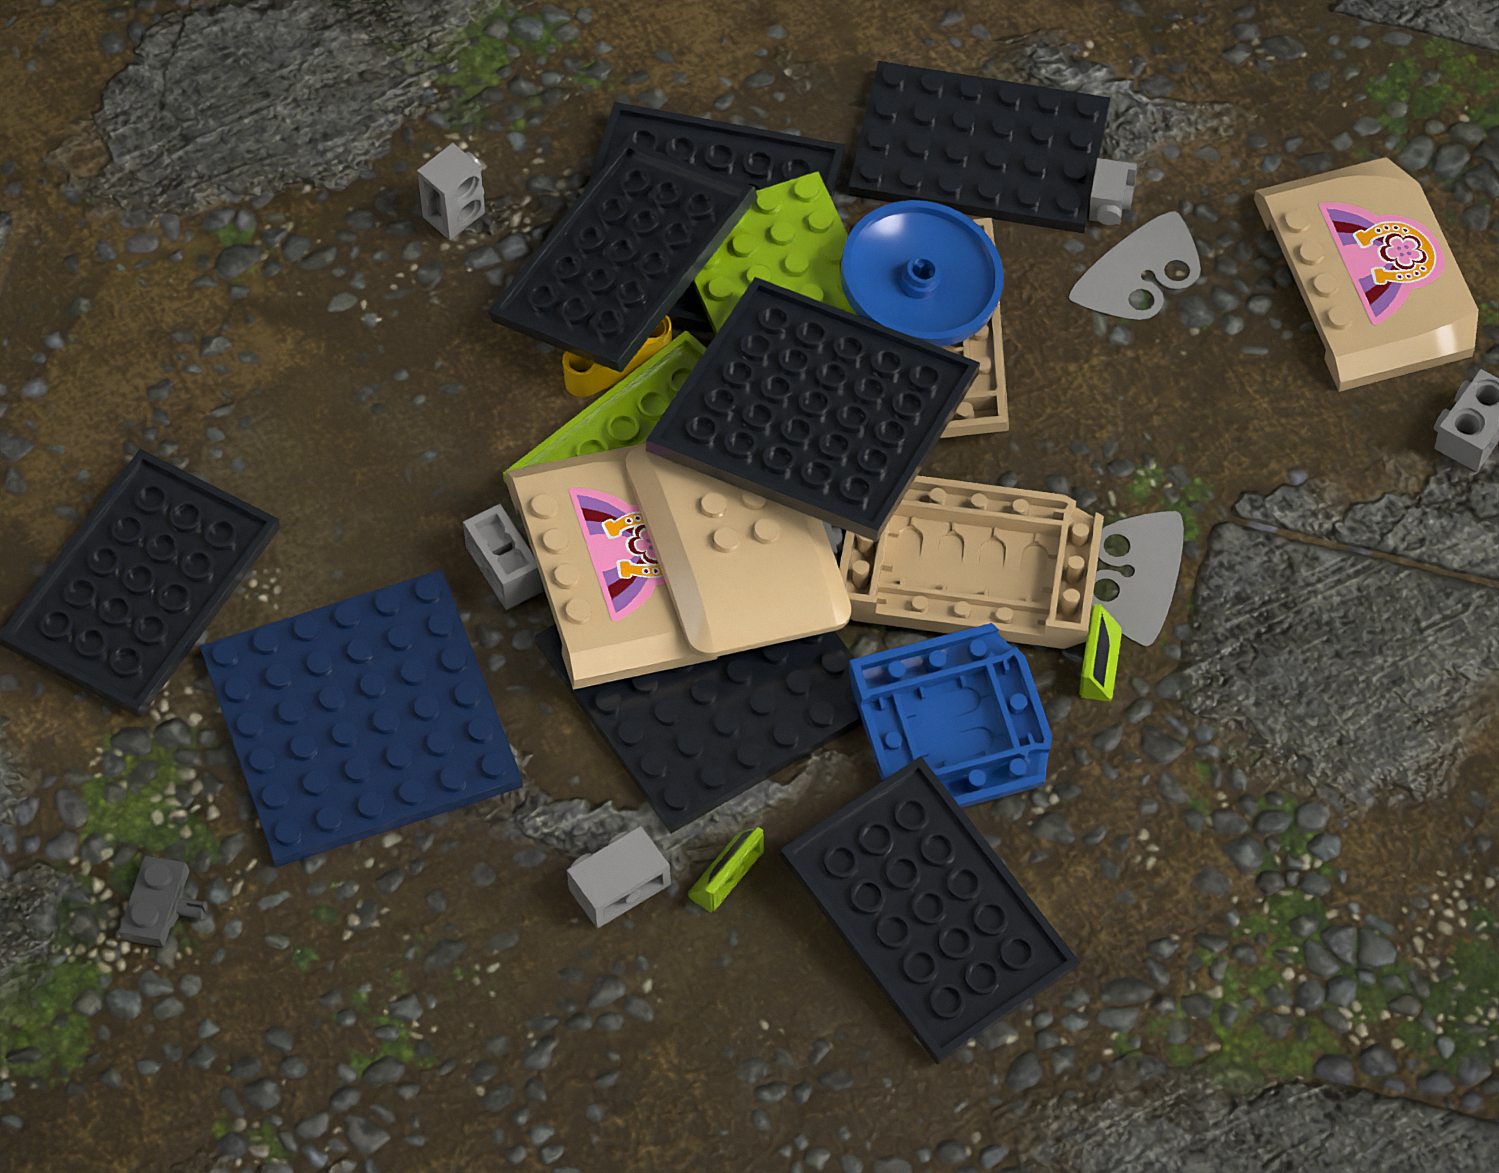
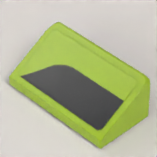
M1094 603V606L1091 608L1079 694L1081 698L1111 701L1122 630L1120 625L1101 604Z
M755 827L735 835L689 890L687 896L710 913L715 911L764 852L763 830Z

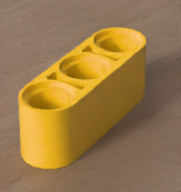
M666 315L650 335L659 337L648 338L622 373L566 351L563 355V372L567 391L577 397H587L622 381L672 342V327L669 317Z

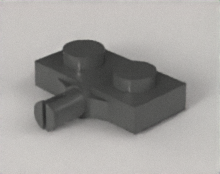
M150 856L144 857L118 932L123 941L164 948L169 930L179 916L200 920L205 919L208 909L206 901L184 899L183 889L190 871L186 862Z

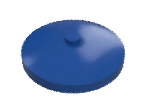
M920 200L899 201L873 210L864 216L852 229L847 238L840 261L842 288L846 299L858 316L938 347L964 341L980 331L996 310L1003 289L1004 274L1002 262L995 245L986 232L961 212L934 202Z

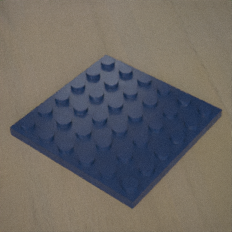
M442 569L200 646L275 867L523 787L521 774Z

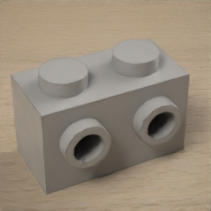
M641 826L630 833L628 831L619 833L610 840L608 846L593 855L591 853L582 855L567 870L570 892L597 929L671 885L669 863Z

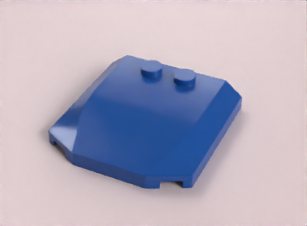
M993 623L849 660L848 670L852 692L881 781L921 756L961 808L1044 785L1052 734L1026 657L1016 646L1012 648L997 633L999 629Z

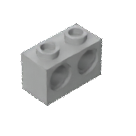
M454 143L417 170L423 218L449 240L485 213L484 189L481 178L482 166L472 153H464Z
M1480 369L1472 382L1465 380L1462 383L1454 399L1457 403L1451 411L1445 408L1434 425V430L1438 432L1434 449L1476 472L1479 471L1499 442V378ZM1481 403H1487V404H1490L1491 406L1483 405V404H1481ZM1460 431L1468 432L1470 435L1463 434Z
M501 504L463 521L466 548L505 610L543 592L542 580L534 555Z

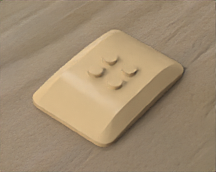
M646 445L636 447L628 453L625 460L626 474L686 642L691 651L702 657H717L836 631L843 628L849 622L852 612L850 600L821 520L646 451Z

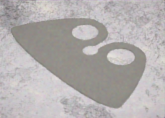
M1174 211L1160 215L1123 239L1086 271L1074 285L1069 299L1083 307L1122 318L1141 320L1151 318L1157 314L1164 302L1163 293L1154 283L1146 282L1141 278L1143 271L1150 270L1154 272L1156 280L1171 289L1187 288L1200 275V261L1194 241L1179 213ZM1174 260L1183 261L1189 266L1190 274L1182 281H1173L1165 275L1164 268L1166 264ZM1143 289L1149 291L1154 296L1155 301L1153 306L1147 310H1136L1129 304V295L1135 290Z
M1177 511L1139 515L1117 521L1102 529L1098 557L1103 562L1112 566L1122 567L1130 565L1135 569V573L1131 577H1124L1118 571H1097L1095 583L1101 579H1111L1118 584L1120 590L1118 597L1109 602L1097 599L1093 593L1092 606H1094V603L1101 604L1120 625L1121 633L1143 646L1152 644L1160 633L1175 590L1181 562L1184 533L1182 516ZM1113 534L1125 536L1130 543L1129 552L1121 557L1109 555L1104 549V541L1108 536Z

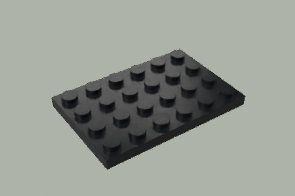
M878 61L849 183V196L891 203L908 200L928 201L942 204L966 215L1084 234L1097 158L1100 157L1111 97Z
M625 140L488 311L490 317L497 324L622 373L758 198L755 188Z
M139 449L1 630L0 645L141 718L281 528L279 519Z
M921 756L780 849L779 856L937 1065L1068 975L1080 963Z

